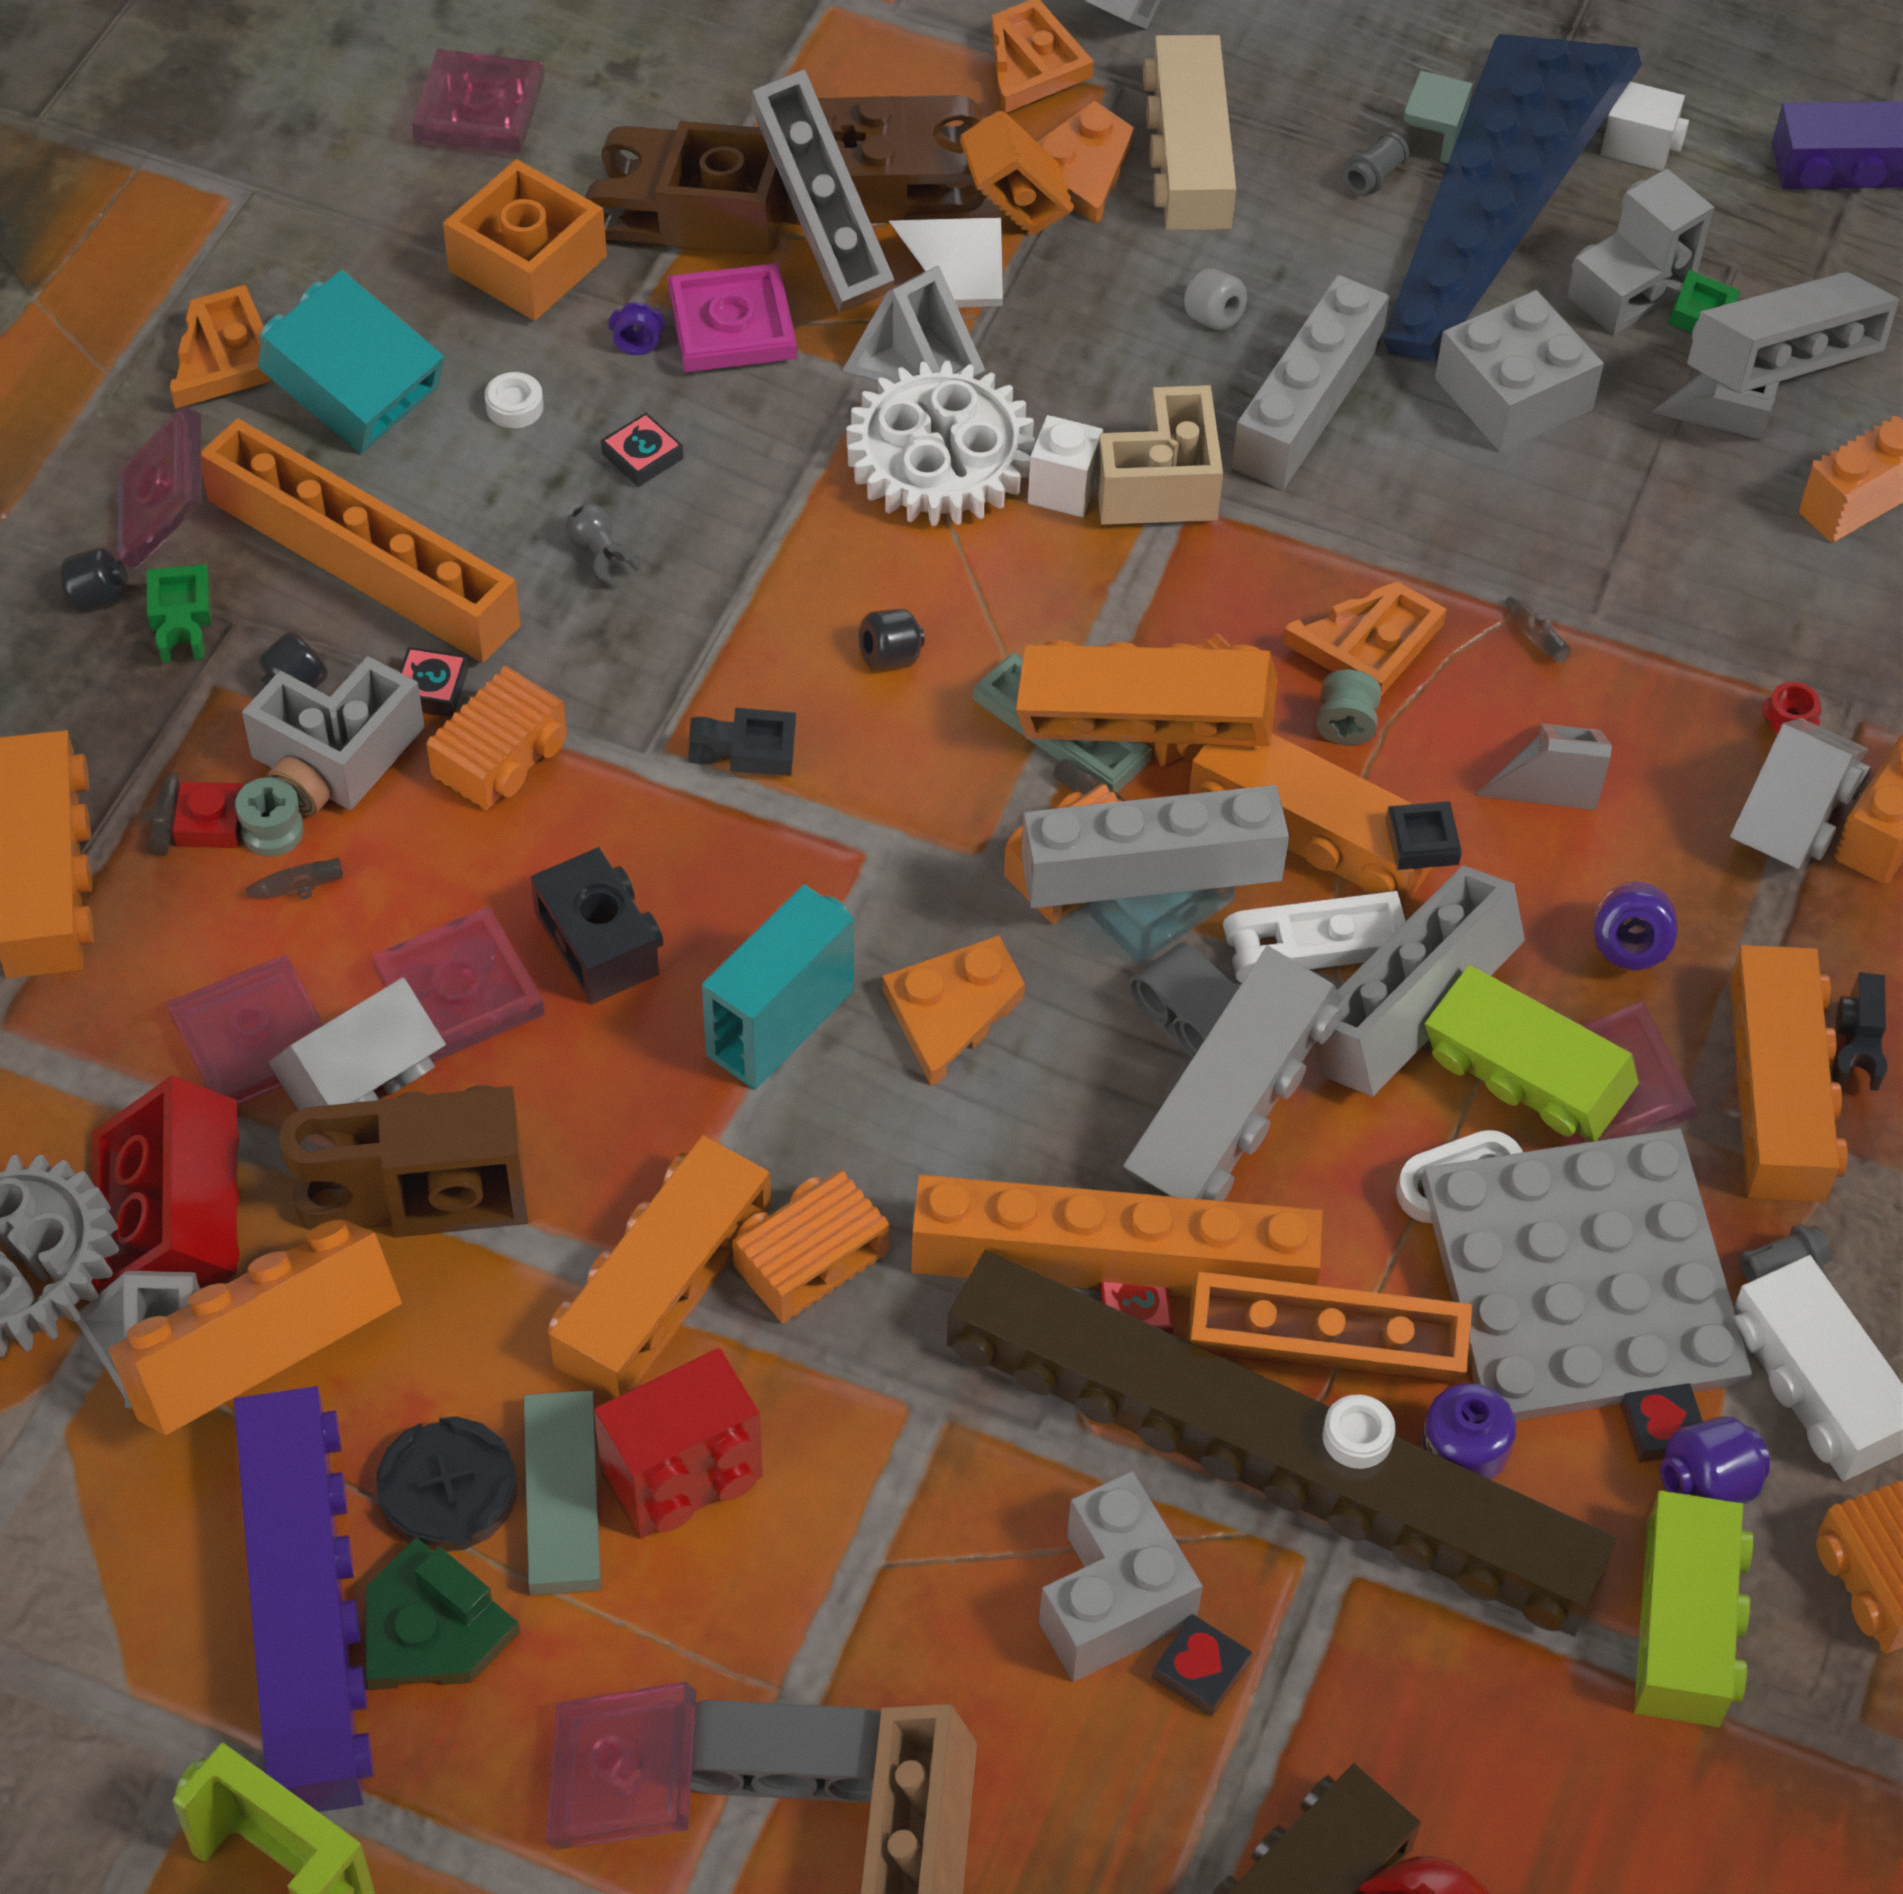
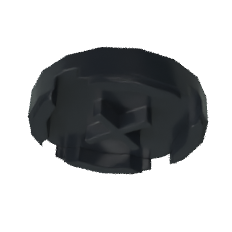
M458 1416L439 1418L440 1423H431L424 1427L419 1423L406 1429L386 1449L377 1470L379 1507L390 1529L407 1543H410L417 1537L433 1551L438 1546L446 1552L466 1550L489 1539L508 1519L517 1497L515 1464L503 1439L483 1423Z

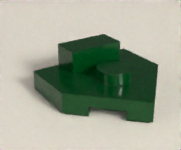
M416 1537L366 1586V1681L368 1689L398 1688V1683L439 1680L441 1685L471 1683L520 1633L519 1622L493 1601L491 1588L440 1546L433 1551Z

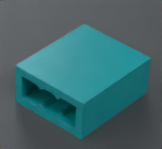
M342 269L327 282L317 281L311 285L303 294L296 308L286 316L282 314L274 316L264 326L259 336L261 345L258 368L359 454L366 451L438 388L445 358L442 353Z
M803 884L702 983L706 1056L754 1090L854 991V917L851 916L847 908L840 901L830 896L823 897Z

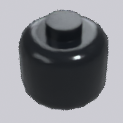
M100 547L71 555L63 560L60 569V577L65 595L69 603L77 611L89 613L113 606L122 600L124 583L128 581L127 571L121 560L116 561L108 550Z
M906 609L869 612L862 619L859 627L858 638L861 655L866 664L873 670H891L912 666L917 661L925 641L922 626L917 623L914 615Z
M288 632L280 637L259 658L260 666L266 673L260 679L265 686L279 671L294 677L314 689L323 683L328 676L327 667L303 638L293 632Z

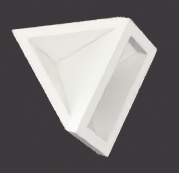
M1001 218L889 221L925 271L934 266L940 267L958 308L998 307L1003 305Z

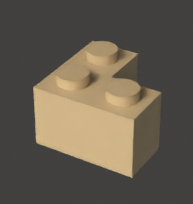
M1211 385L1153 387L1149 431L1100 433L1096 485L1101 525L1218 520L1223 468Z

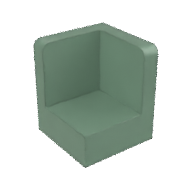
M1420 70L1405 109L1404 121L1411 126L1443 133L1444 139L1440 162L1448 164L1469 109L1473 83Z

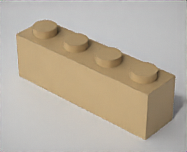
M1220 35L1155 36L1153 58H1144L1143 63L1144 91H1153L1154 95L1147 97V129H1157V134H1151L1150 165L1151 168H1160L1161 171L1160 174H1154V207H1164L1166 230L1232 229L1236 182Z

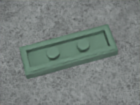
M1012 652L974 686L973 700L1026 737L1016 712L1023 658ZM1029 739L1094 786L1106 784L1109 792H1114L1115 795L1151 762L1152 748L1144 742Z
M593 1390L524 1395L528 1580L530 1595L601 1590Z

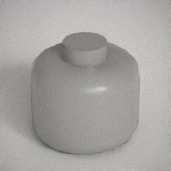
M1216 268L1203 269L1192 278L1187 286L1184 297L1185 310L1191 319L1218 331L1229 329L1238 322L1244 313L1248 298L1247 290L1240 279Z

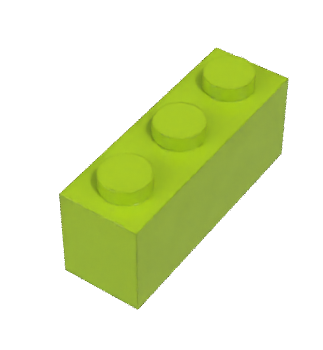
M1470 964L1424 1023L1433 1048L1432 1054L1444 1068L1460 1076H1463L1467 1071L1485 1081L1487 1088L1503 1102L1512 1106H1517L1519 1102H1522L1538 1111L1542 1120L1549 1127L1564 1136L1571 1137L1576 1133L1591 1142L1597 1141L1639 1084L1632 1053Z
M1658 1491L1646 1525L1634 1714L1720 1727L1731 1702L1741 1704L1746 1686L1747 1663L1745 1660L1735 1659L1736 1637L1744 1638L1746 1635L1750 1614L1749 1595L1739 1594L1740 1573H1748L1753 1551V1532L1742 1530L1743 1503Z

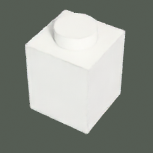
M1630 82L1609 113L1600 156L1663 171L1670 150L1681 152L1690 120L1680 118L1685 95Z
M1046 416L1030 457L1028 504L1084 518L1096 487L1099 435L1103 433L1102 428L1054 416Z

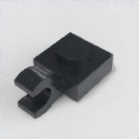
M735 708L734 722L719 721L709 717H693L690 721L688 761L695 764H712L724 757L730 756V771L791 776L796 713Z
M1859 972L1850 997L1841 996L1839 999L1836 1013V1033L1846 1035V1046L1840 1051L1835 1063L1833 1080L1834 1082H1839L1841 1087H1845L1851 1067L1862 1068L1869 1074L1870 1090L1873 1091L1880 1089L1886 1075L1887 1060L1882 1051V1037L1886 1030L1885 975Z

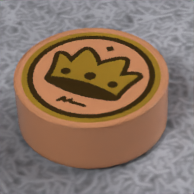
M293 756L282 757L266 776L282 779L292 785L297 792L299 813L302 816L312 817L316 815L330 798L329 786L326 780L313 766L300 758Z

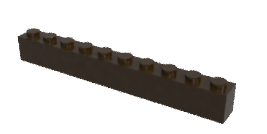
M984 1250L948 1312L946 1346L953 1348L968 1363L979 1367L992 1366L1015 1377L1021 1386L1035 1394H1052L1076 1405L1082 1414L1095 1422L1102 1424L1115 1423L1138 1434L1142 1441L1158 1451L1165 1453L1175 1451L1201 1463L1208 1473L1220 1480L1227 1482L1240 1481L1263 1492L1272 1503L1285 1510H1302L1328 1522L1335 1532L1345 1538L1355 1541L1365 1539L1391 1551L1398 1561L1412 1569L1420 1571L1432 1570L1457 1582L1464 1592L1474 1598L1484 1601L1496 1600L1522 1612L1529 1622L1541 1629L1548 1631L1561 1630L1574 1637L1576 1636L1618 1537L1394 1436L1389 1454L1379 1464L1364 1469L1344 1466L1331 1457L1323 1442V1428L1330 1406L988 1250Z

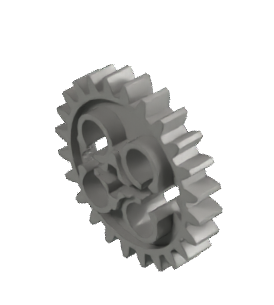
M38 1154L27 1169L18 1155H12L6 1170L0 1172V1244L17 1261H24L32 1274L39 1280L45 1282L49 1279L44 1271L45 1268L55 1282L45 1286L42 1296H39V1300H37L33 1295V1290L17 1267L0 1251V1358L4 1357L11 1340L17 1339L24 1350L28 1352L32 1350L33 1333L42 1330L51 1339L57 1338L58 1329L55 1321L62 1316L71 1321H80L82 1318L75 1304L79 1299L98 1301L100 1295L92 1285V1280L109 1278L113 1274L104 1260L105 1257L114 1255L119 1251V1247L110 1235L118 1229L117 1223L108 1211L111 1207L100 1189L94 1186L88 1175L84 1171L75 1174L65 1160H61L52 1168L45 1156Z

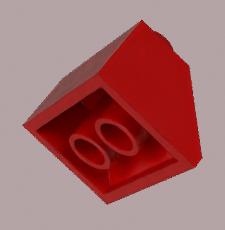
M171 1075L92 1131L91 1181L95 1187L100 1189L111 1207L108 1211L117 1223L118 1229L110 1235L119 1247L118 1253L104 1258L113 1272L112 1276L104 1279H93L91 1282L98 1294L125 1271L196 1273L200 1289L212 1284L223 1283L237 1273V1264L240 1256V1250L237 1245V1206L240 1197L237 1187V1149L239 1146L237 1100Z

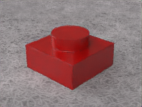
M180 782L172 831L176 847L239 848L241 829L240 821L237 818L235 800L238 792L243 788V783Z

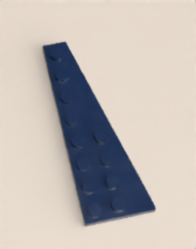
M1499 34L1496 37L1384 333L1383 339L1389 354L1438 361L1443 331L1465 322L1642 66L1637 47Z

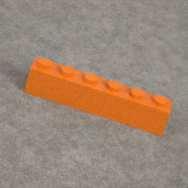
M235 419L198 453L209 502L482 664L521 626L516 579L241 419Z
M919 1174L912 1231L911 1273L968 1278L984 1250H988L1070 1288L1100 1290V1282L1169 1288V1296L1191 1298L1192 1282L1198 1271L1317 1285L1321 1262L1323 1210Z

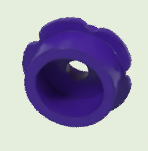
M632 302L625 304L622 310L613 311L609 317L608 327L613 331V340L618 349L630 355H644L653 351L658 345L661 338L660 331L664 330L665 322L659 311L652 310L644 303Z

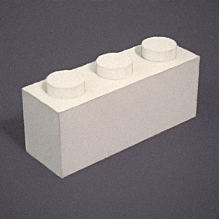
M1811 1255L1743 1285L1734 1306L1735 1316L1732 1319L1741 1332L1746 1352L1753 1353L1769 1375L1771 1389L1778 1401L1787 1408L1791 1407L1804 1425L1811 1448L1817 1457L1825 1463H1830L1844 1482L1902 1454L1903 1384Z

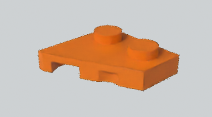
M1028 0L992 15L991 34L1002 111L1010 112L1093 77L1094 61L1040 0Z
M1094 100L1037 141V143L1059 163L1058 168L1062 171L1061 176L1066 180L1064 185L1069 188L1067 193L1071 196L1070 201L1074 204L1073 208L1093 223L1099 222L1103 217L1105 201L1110 189L1114 190L1120 176V165L1126 161L1133 145L1134 127Z
M246 285L190 300L186 316L188 330L181 337L178 350L180 364L176 379H171L170 392L175 409L273 381L258 368L261 345L259 336L264 326Z
M1395 581L1372 590L1371 594L1365 598H1352L1331 606L1330 616L1305 626L1300 619L1290 622L1284 630L1283 644L1332 672L1350 669L1371 675L1379 682L1382 696L1444 625L1447 609L1402 583Z
M1000 935L885 974L882 976V991L931 1086L939 1083L947 1075V1066L967 1046L971 1049L975 1048L989 1034V1028L992 1023L999 1018L1006 1017L1024 999L1025 983Z

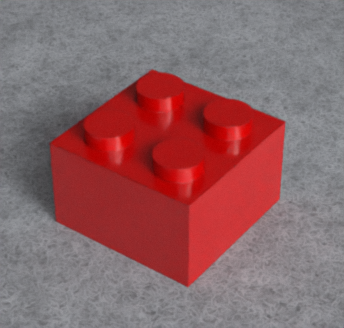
M720 1347L594 1408L601 1474L639 1539L657 1530L659 1532H669L677 1529L693 1516L694 1511L718 1499L729 1501L738 1498L750 1490L756 1480L763 1477L760 1412Z

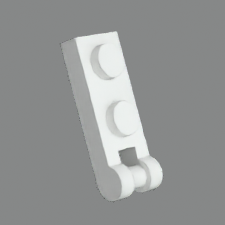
M1392 891L1243 910L1229 915L1223 922V928L1227 943L1235 947L1236 954L1232 958L1236 979L1243 983L1267 946H1260L1259 941L1262 938L1276 937L1277 944H1270L1268 946L1310 970L1366 962L1406 921L1398 892Z

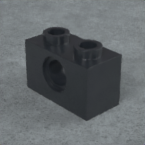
M600 847L530 876L535 914L590 1005L659 975L657 948L664 945L660 928L649 911L640 913L633 902L635 894L627 873L620 865L612 868ZM597 922H607L604 924H594Z

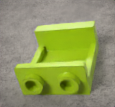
M223 1742L208 1759L200 1758L193 1762L180 1778L172 1803L190 1850L201 1861L206 1862L230 1834L238 1833L295 1875L294 1879L288 1884L290 1894H376L361 1842Z

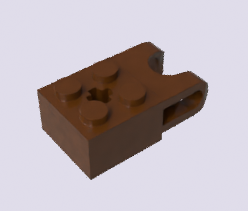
M958 95L817 98L871 224L907 220V214L969 212L978 209L985 200L986 195H983L981 190H977L966 156L962 154L964 150L960 142L961 134L982 120L981 111L973 99ZM954 120L964 122L960 126H944ZM964 182L968 183L969 185L962 188L952 187L949 184ZM796 214V225H801Z
M679 121L677 130L622 126L616 127L608 133L601 150V157L605 171L610 179L596 180L589 186L585 194L586 199L599 206L625 209L621 214L614 216L604 212L605 238L607 240L682 246L693 249L705 248L740 251L743 253L771 254L789 196L760 127ZM620 150L630 151L639 159H628L621 154Z
M478 1085L470 1087L465 1091L438 1094L408 1092L397 1098L308 1107L290 1114L280 1131L279 1143L284 1161L290 1172L296 1176L292 1195L295 1211L301 1223L310 1230L328 1221L346 1220L363 1228L392 1226L394 1237L398 1238L528 1224L523 1155L513 1086L495 1088L489 1085ZM320 1134L332 1140L334 1146L316 1151H306L299 1145L307 1136ZM327 1188L343 1189L341 1197L333 1204L318 1206L312 1202L313 1197L320 1190Z

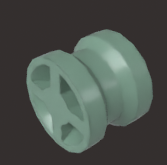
M1350 669L1335 671L1327 675L1322 681L1320 699L1323 705L1318 709L1316 722L1319 734L1331 742L1347 746L1361 745L1370 741L1376 735L1378 716L1375 710L1380 705L1382 692L1379 682L1369 674Z
M258 778L247 783L238 792L235 800L236 813L240 821L242 840L249 850L257 855L273 857L293 850L300 843L304 833L303 822L299 813L297 792L291 784L279 778ZM268 812V817H262L261 814Z

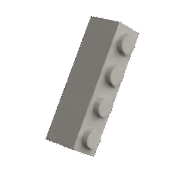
M803 69L752 90L751 109L838 313L885 295L892 289L894 283L893 275L806 70Z
M1843 272L1701 311L1699 320L1696 322L1692 332L1693 343L1687 364L1732 390L1742 393L1884 351L1899 298L1849 272Z
M1337 275L1238 420L1232 470L1284 491L1381 345L1389 301L1388 294Z
M1277 785L1027 811L1023 815L1021 860L1030 907L1039 908L1282 881L1289 834Z
M1462 865L1337 990L1341 998V1003L1338 1006L1342 1010L1340 1021L1325 1043L1320 1044L1317 1041L1314 1043L1321 1075L1373 1097L1429 1040L1424 1023L1467 966L1470 964L1491 976L1525 941L1515 884Z
M1267 945L1123 1165L1129 1175L1136 1182L1159 1196L1224 1201L1235 1180V1177L1230 1174L1243 1152L1251 1155L1264 1140L1271 1121L1266 1117L1280 1096L1288 1099L1302 1081L1306 1071V1065L1302 1061L1315 1041L1320 1044L1325 1043L1337 1027L1342 1010L1338 1008L1341 998L1335 985Z

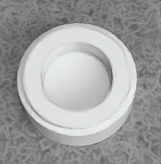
M509 372L495 377L488 383L485 389V404L488 417L495 424L505 428L516 429L531 425L539 419L543 412L544 404L541 385L534 377L520 372Z
M1350 1395L1336 1401L1327 1412L1323 1428V1442L1331 1457L1344 1466L1356 1469L1373 1467L1382 1462L1391 1450L1395 1435V1422L1389 1409L1377 1399L1366 1395Z

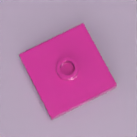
M779 263L667 276L668 293L684 372L797 359V344Z

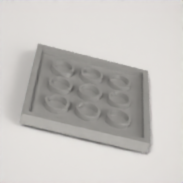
M1681 1128L1424 1168L1421 1181L1426 1199H1428L1431 1211L1430 1216L1452 1301L1473 1304L1468 1350V1363L1473 1383L1481 1384L1497 1391L1509 1403L1516 1421L1619 1405L1625 1396L1624 1393L1686 1383L1691 1384L1693 1392L1747 1384L1753 1375L1741 1332L1732 1319L1735 1316L1734 1308Z

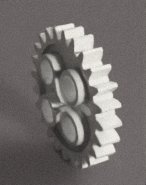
M950 361L943 363L940 373H932L929 365L926 362H921L919 375L912 376L906 369L900 367L898 368V382L896 384L880 377L878 379V394L864 391L862 393V407L852 408L851 425L847 426L846 429L848 466L854 467L856 485L867 484V498L870 501L885 496V512L890 514L903 505L907 507V521L909 522L916 519L921 511L928 512L931 526L937 525L941 513H949L953 522L959 525L962 521V511L969 509L977 518L982 519L984 518L985 502L1002 509L1004 507L1005 492L1019 494L1021 478H1029L1030 457L1035 446V437H1033L1034 421L1033 418H1026V402L1024 400L1013 402V387L1011 385L995 390V374L992 372L977 380L974 379V366L970 364L964 368L960 375L953 374Z

